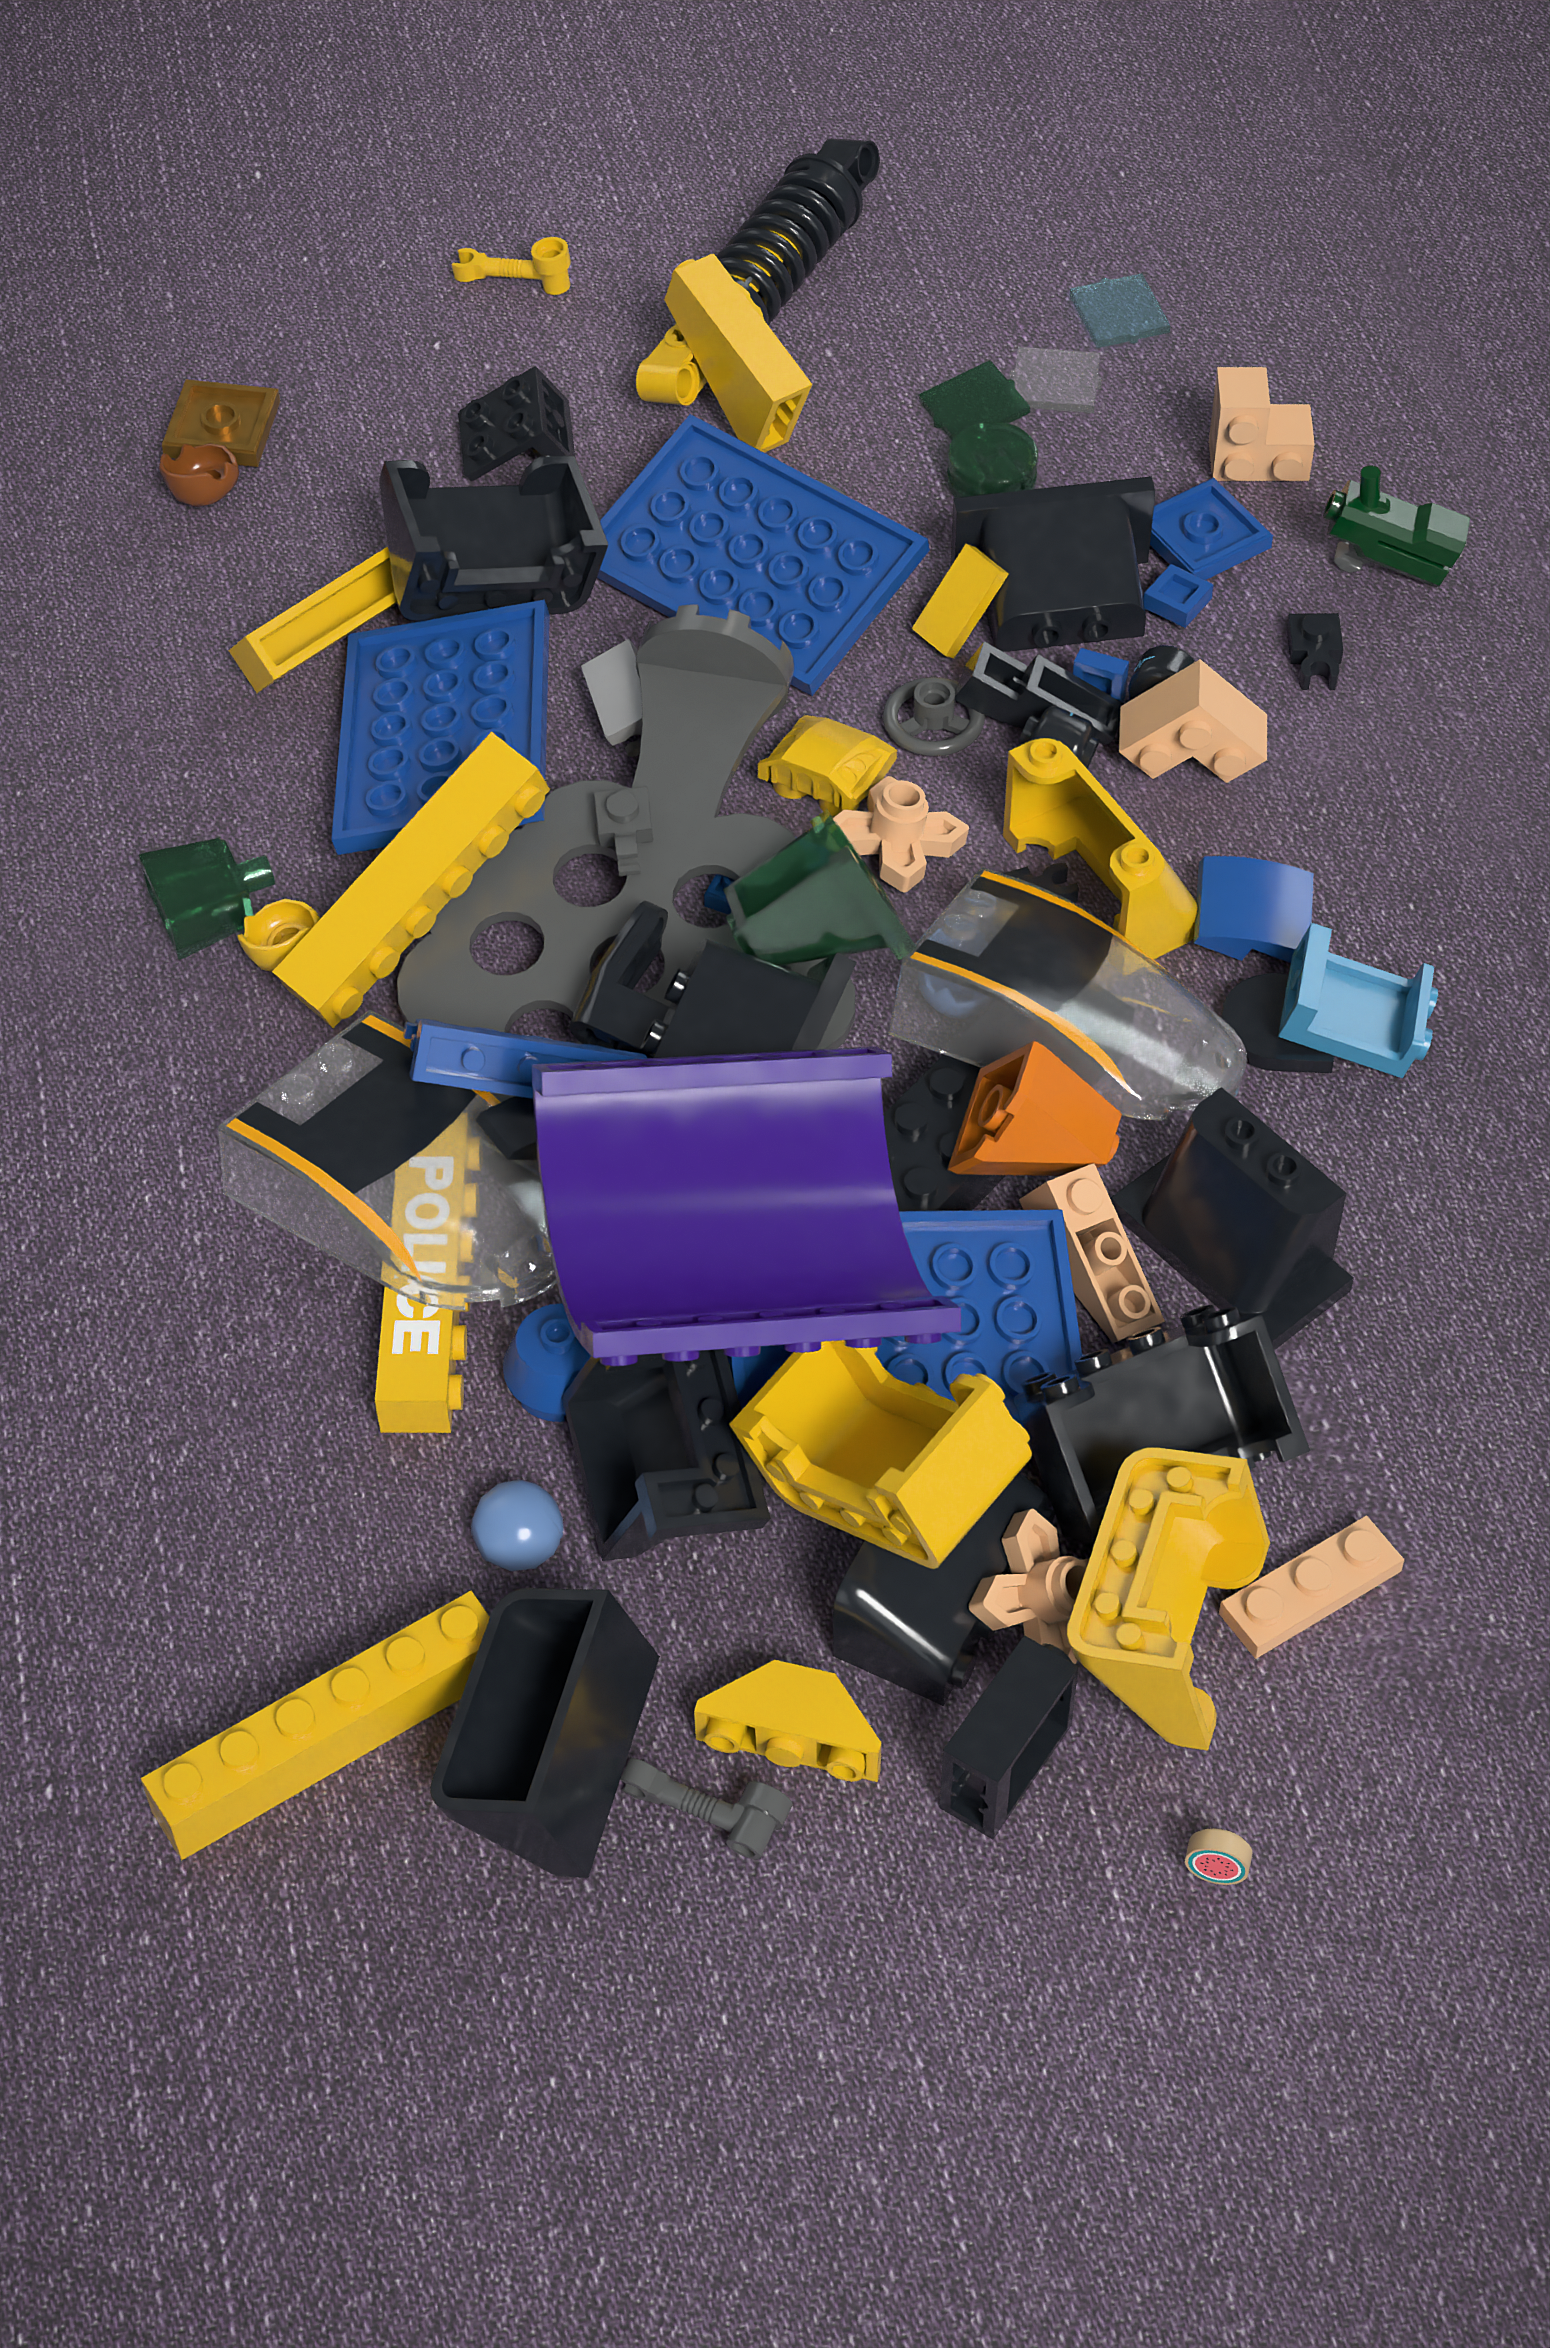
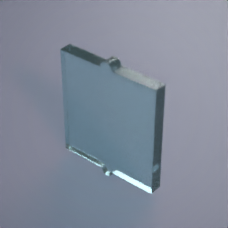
M1142 273L1113 280L1103 278L1098 283L1070 288L1069 296L1097 348L1128 341L1135 344L1138 342V339L1170 333V324Z

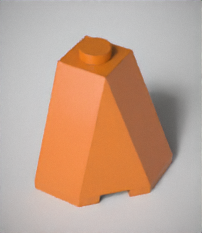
M1032 1041L980 1069L948 1170L956 1174L1062 1176L1093 1163L1098 1168L1106 1165L1117 1151L1119 1135L1116 1132L1122 1113L1044 1045Z

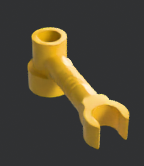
M547 237L537 241L531 248L533 260L488 257L485 253H478L475 249L462 248L457 250L460 263L451 264L454 278L460 282L484 279L487 276L542 280L543 290L550 295L562 294L570 288L568 268L571 260L568 244L565 240L558 237Z

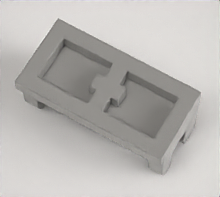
M630 639L581 665L605 737L612 746L626 741L633 735H642L641 686L636 670L638 649ZM641 738L630 742L625 747L629 757L640 755Z

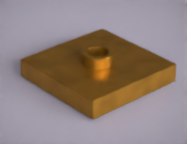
M186 379L162 442L163 454L177 459L181 453L182 446L186 443L193 447L212 443L226 446L236 457L238 465L258 467L280 404L279 389Z

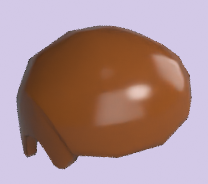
M186 443L182 446L181 453L177 459L172 460L167 454H162L160 458L159 470L166 487L178 501L194 507L210 505L221 500L233 489L239 477L237 459L224 445L208 443L193 447Z

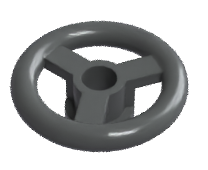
M925 677L903 684L889 696L883 709V723L890 738L905 750L923 756H946L967 748L979 737L984 726L985 715L968 706L966 708L969 711V720L954 715L955 692L959 682L941 677ZM914 696V717L899 723L898 712L905 701ZM927 729H945L959 734L942 741H927L914 737Z

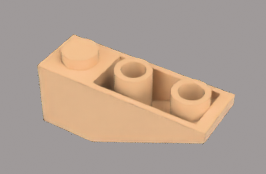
M1095 1163L1049 1180L1019 1199L1024 1210H1063L1073 1291L1112 1343L1165 1322Z

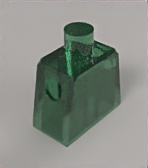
M220 838L145 852L138 855L147 892L178 960L186 958L244 929V918L254 915L249 893L275 885L274 875L265 855L236 864L226 841Z

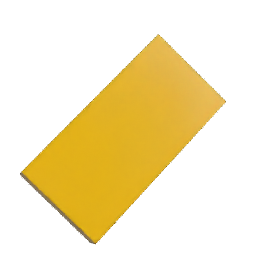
M965 544L911 629L943 655L955 658L1009 573L976 547Z

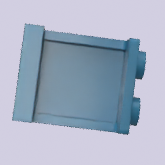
M1311 922L1292 955L1278 1037L1403 1078L1415 1059L1420 1061L1424 1059L1432 1040L1433 1031L1426 1028V1023L1434 1010L1438 997V989L1432 987L1434 966L1423 963L1415 977L1407 979L1328 952L1332 929Z

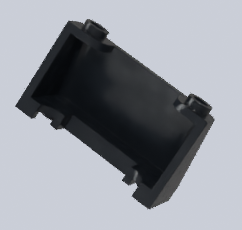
M542 456L536 458L525 468L519 485L429 488L430 476L422 463L412 460L384 461L379 478V488L394 593L400 612L404 617L410 620L426 621L545 600L549 615L575 611L587 602L609 544L575 456Z

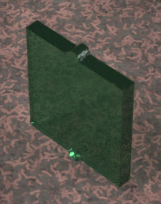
M991 360L918 394L919 402L933 417L934 427L942 428L958 448L1031 413L1030 405L1015 389V381L1012 379L1007 380Z

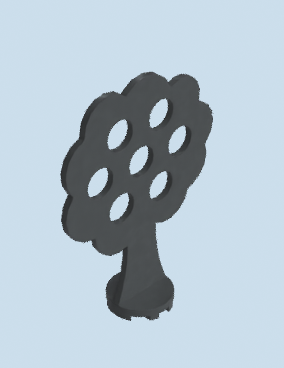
M698 604L679 606L676 617L664 619L652 627L651 622H648L644 629L636 657V670L641 686L643 726L640 757L632 788L648 787L653 842L638 843L641 874L627 875L626 883L621 892L610 902L595 907H581L569 903L561 897L555 888V878L561 867L572 858L583 854H603L614 858L618 862L615 846L600 847L594 792L626 789L628 787L608 780H580L555 789L545 797L544 821L527 823L521 830H513L504 849L497 856L488 858L473 874V879L467 890L459 897L451 898L437 914L436 921L429 930L430 934L426 935L407 954L397 978L398 1005L405 1022L415 1023L416 1019H430L447 1024L472 1028H488L508 1033L512 1024L522 1015L537 1009H555L566 1013L572 1018L591 977L592 965L597 956L611 946L634 910L643 901H649L666 909L668 920L662 935V947L658 952L664 961V972L659 982L642 994L669 1007L672 1002L664 999V996L673 976L679 968L687 971L699 943L706 938L762 960L768 957L790 966L792 971L804 976L807 975L809 968L836 952L849 958L854 944V920L851 910L844 896L825 879L808 871L804 848L792 832L768 817L745 813L718 816L725 794L749 745L765 721L776 715L786 703L794 673V660L783 640L779 650L767 638L751 629L750 616L729 609L727 620L700 615ZM704 874H720L732 878L743 887L747 896V903L741 914L730 923L716 928H701L687 923L677 914L674 907V899L679 889L692 878ZM502 921H520L533 926L542 935L544 940V950L538 961L527 970L514 975H496L483 970L474 962L472 946L478 935L490 925ZM851 978L844 989L817 1050L839 1048L845 1042L855 1022L856 995ZM490 1092L500 1102L514 1097L513 1095ZM477 1095L460 1115H467L468 1124L481 1128L476 1122V1118L482 1111L492 1107V1105Z

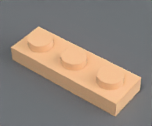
M1366 1515L1221 1601L1219 1615L1252 1656L1257 1659L1400 1573L1404 1558Z

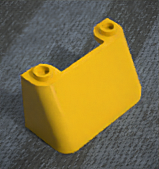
M1051 738L1035 739L1008 751L1003 837L1016 853L1026 850V844H1038L1047 847L1048 854L1055 860L1076 850L1122 903L1121 913L1114 916L1113 929L1152 959H1156L1194 939L1195 919L1197 916L1196 900L1160 851L1074 753L1062 742ZM1117 936L1111 941L1106 957L1120 975L1152 961L1149 957Z
M1144 1448L1128 1456L1118 1471L1068 1622L1067 1637L1075 1659L1166 1742L1181 1747L1208 1751L1216 1726L1217 1713L1211 1697L1202 1689L1193 1686L1189 1674L1194 1660L1190 1644L1207 1588L1238 1589L1249 1585L1259 1576L1270 1545L1247 1459L1165 1448Z

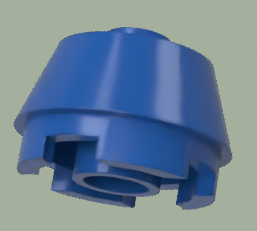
M563 1304L546 1305L530 1313L517 1329L503 1359V1375L506 1385L514 1397L521 1402L523 1409L537 1418L552 1422L565 1421L566 1413L562 1396L591 1357L576 1338Z

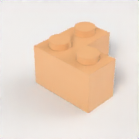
M1217 367L1209 434L1212 478L1214 477L1217 481H1309L1315 445L1310 404H1270L1266 367Z
M1199 659L1121 706L1119 753L1152 779L1193 756L1224 782L1228 783L1267 761V714Z

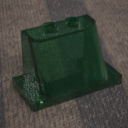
M828 809L810 821L811 829L723 889L732 913L726 916V919L732 927L730 931L737 943L746 954L752 956L757 954L760 959L778 966L826 959L836 952L844 956L887 948L891 949L899 961L917 949L888 894Z

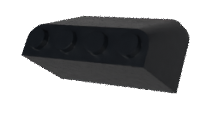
M1019 1472L941 1565L935 1569L920 1565L865 1540L845 1574L835 1598L833 1607V1657L944 1706L954 1686L963 1689L969 1681L977 1661V1655L973 1651L980 1638L983 1637L990 1640L996 1631L989 1628L969 1610V1603L981 1579L994 1575L1012 1574L1001 1539L1015 1513L1034 1509L1048 1522L1053 1523L1055 1511L1048 1508L1049 1495Z
M523 1588L507 1594L496 1604L489 1618L430 1786L432 1800L449 1819L555 1876L589 1877L660 1658L609 1590Z

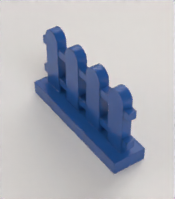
M416 1019L415 1023L405 1022L403 1033L405 1039H411L410 1049L414 1051L410 1070V1077L413 1081L533 1098L532 1065L648 1059L641 1053L609 1049L598 1045L576 1044L540 1036H524L488 1028L459 1026L430 1019Z

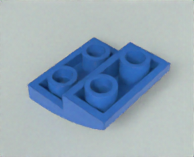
M1204 856L1199 862L1194 944L1241 961L1251 949L1291 963L1294 951L1312 922L1314 873L1262 859L1236 856Z

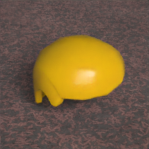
M282 899L265 905L253 916H246L244 918V935H237V938L246 955L261 970L272 972L321 918L317 911L305 902Z

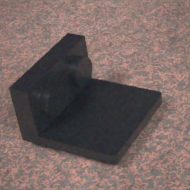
M536 366L519 376L508 379L502 386L485 396L472 400L458 413L464 475L470 481L478 479L529 448L532 449L537 458L542 456H575L569 400Z

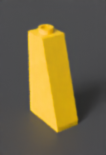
M714 253L696 261L689 259L682 262L671 275L672 279L664 301L737 438L764 453L789 442L812 383Z

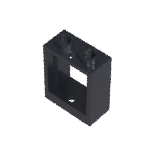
M1024 1635L943 1749L939 1808L992 1840L1072 1726L1079 1666L1072 1663L1065 1652L1051 1644L1044 1643L1041 1645Z

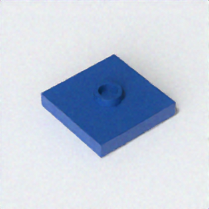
M1214 477L1154 506L1150 545L1169 564H1173L1204 580L1272 548L1273 535Z

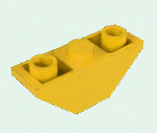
M773 1660L697 1700L694 1710L696 1740L705 1742L709 1747L717 1751L735 1753L741 1750L766 1756L771 1762L784 1767H797L801 1764L827 1770L830 1775L844 1781L854 1782L866 1779L878 1782L881 1771V1741L835 1673Z

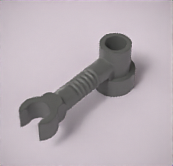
M630 1758L620 1778L622 1782L626 1783L622 1791L634 1798L650 1801L655 1804L663 1803L677 1810H682V1812H687L689 1815L693 1814L694 1817L698 1816L701 1820L704 1819L706 1822L709 1821L715 1826L730 1831L731 1833L726 1841L727 1846L736 1853L753 1860L761 1859L773 1831L782 1829L793 1806V1802L784 1793L767 1784L756 1781L748 1782L738 1803L732 1805L725 1801L717 1800L715 1797L712 1798L710 1795L706 1796L705 1793H700L698 1790L695 1791L694 1788H689V1786L672 1780L668 1774L635 1758Z

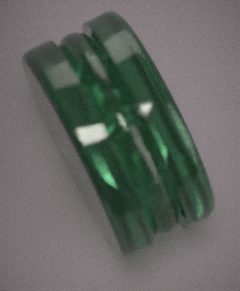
M980 422L962 429L954 436L948 448L947 483L951 493L955 498L1035 489L1038 466L1037 445L1027 432L1017 426L1004 422Z

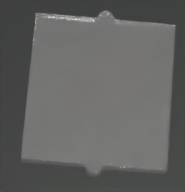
M1018 346L1015 370L1010 371L1009 379L1013 383L1011 407L1094 413L1096 390L1102 387V378L1098 376L1100 353Z

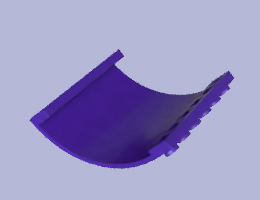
M876 1046L532 1065L537 1156L551 1256L558 1288L569 1323L576 1338L593 1358H600V1363L603 1365L624 1366L637 1363L638 1355L662 1353V1359L667 1361H690L699 1358V1350L723 1349V1354L726 1356L749 1357L760 1354L761 1346L784 1344V1350L803 1353L820 1350L821 1342L844 1340V1345L847 1347L872 1348L882 1345V1337L904 1336V1340L908 1343L929 1344L941 1341V1333L961 1332V1307L945 1296H932L927 1289L912 1257L898 1210L889 1164L881 1091V1078L892 1077V1054Z

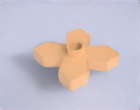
M887 776L869 790L867 800L869 812L843 810L827 823L824 836L825 843L845 856L879 854V878L901 892H908L924 878L927 865L924 855L949 858L966 844L969 826L947 811L928 812L929 806L925 799V793L918 785L909 781H898L891 776Z
M1034 1509L1015 1513L1001 1539L1012 1574L994 1575L981 1579L969 1603V1610L993 1631L1023 1622L1025 1636L1041 1645L1047 1643L1058 1647L1069 1656L1072 1663L1076 1664L1077 1660L1067 1637V1627L1090 1558L1079 1560L1072 1556L1060 1557L1057 1528Z

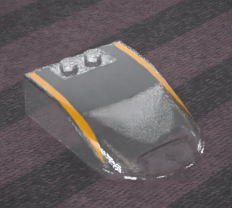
M981 867L903 957L888 1035L981 1068L1032 1041H1036L1044 1045L1118 1109L1122 1116L1147 1120L1167 1121L1169 1111L1192 1110L1193 1112L1202 1100L1220 1087L1224 1088L1235 1098L1241 1088L1247 1063L1245 1047L1235 1030L1173 974L1118 931L1071 900L1032 883L985 867Z
M372 1010L366 1012L217 1126L224 1195L408 1299L437 1308L466 1311L465 1302L500 1300L502 1308L527 1301L557 1284L545 1221L538 1160H507L476 1122V1118L482 1111L502 1101L493 1092L413 1081L410 1077L414 1053L410 1049L411 1039L404 1038V1027Z

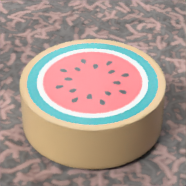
M1204 1829L1190 1837L1185 1865L1192 1874L1207 1882L1221 1885L1237 1884L1248 1877L1252 1849L1242 1837L1235 1833L1222 1829Z

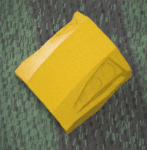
M805 715L797 721L792 730L782 739L770 756L759 761L758 778L768 781L771 777L773 789L784 798L798 799L808 794L812 795L814 799L818 800L820 808L825 813L836 816L843 810L856 811L860 802L869 795V790L884 779L896 761L897 749L874 735L832 719Z

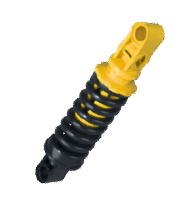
M830 138L824 142L817 154H803L793 159L774 189L767 194L762 203L753 211L750 218L731 237L725 248L721 249L717 254L718 260L768 326L776 318L780 308L784 307L791 299L792 293L796 292L803 284L804 279L810 276L816 268V264L822 261L828 253V249L832 248L839 237L860 218L863 210L861 192L875 179L879 170V150L873 141ZM677 323L666 332L663 340L648 358L641 362L636 375V389L642 400L684 406L692 404L700 390L708 382Z

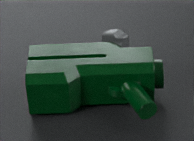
M1373 465L1365 466L1361 469L1360 483L1349 480L1342 491L1333 490L1326 503L1323 518L1330 520L1327 535L1343 541L1337 543L1334 562L1340 570L1348 573L1361 571L1363 564L1372 562L1437 588L1441 585L1449 573V569L1453 567L1465 547L1470 517L1435 503L1416 506L1381 492V470Z

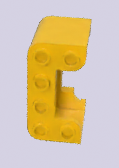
M844 1340L821 1342V1349L818 1351L793 1352L729 1425L775 1493L791 1507L808 1516L920 1565L935 1569L941 1565L1031 1459L1032 1452L1027 1443L1030 1440L1029 1434L1010 1415L1003 1403L1005 1394L992 1379L983 1374L977 1373L974 1376L964 1373L959 1374L950 1384V1391L955 1400L953 1401L938 1395L923 1383L916 1382L914 1385L896 1379L884 1369L875 1355L878 1350L877 1347L852 1348L845 1346Z

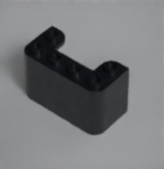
M1213 1305L1202 1306L1182 1314L1179 1317L1182 1325L1166 1332H1162L1161 1327L1143 1330L1127 1338L1128 1348L1111 1355L1108 1349L1097 1350L1077 1358L1074 1361L1076 1369L1058 1377H1056L1054 1371L1045 1372L1021 1383L1023 1392L1015 1396L1013 1400L1022 1425L1029 1434L1030 1447L1064 1536L1095 1544L1118 1471L1124 1460L1138 1450L1144 1448H1165L1247 1459L1249 1470L1256 1467L1255 1462L1271 1456V1451H1276L1279 1462H1286L1310 1451L1262 1314L1238 1313L1237 1307H1228L1215 1311Z

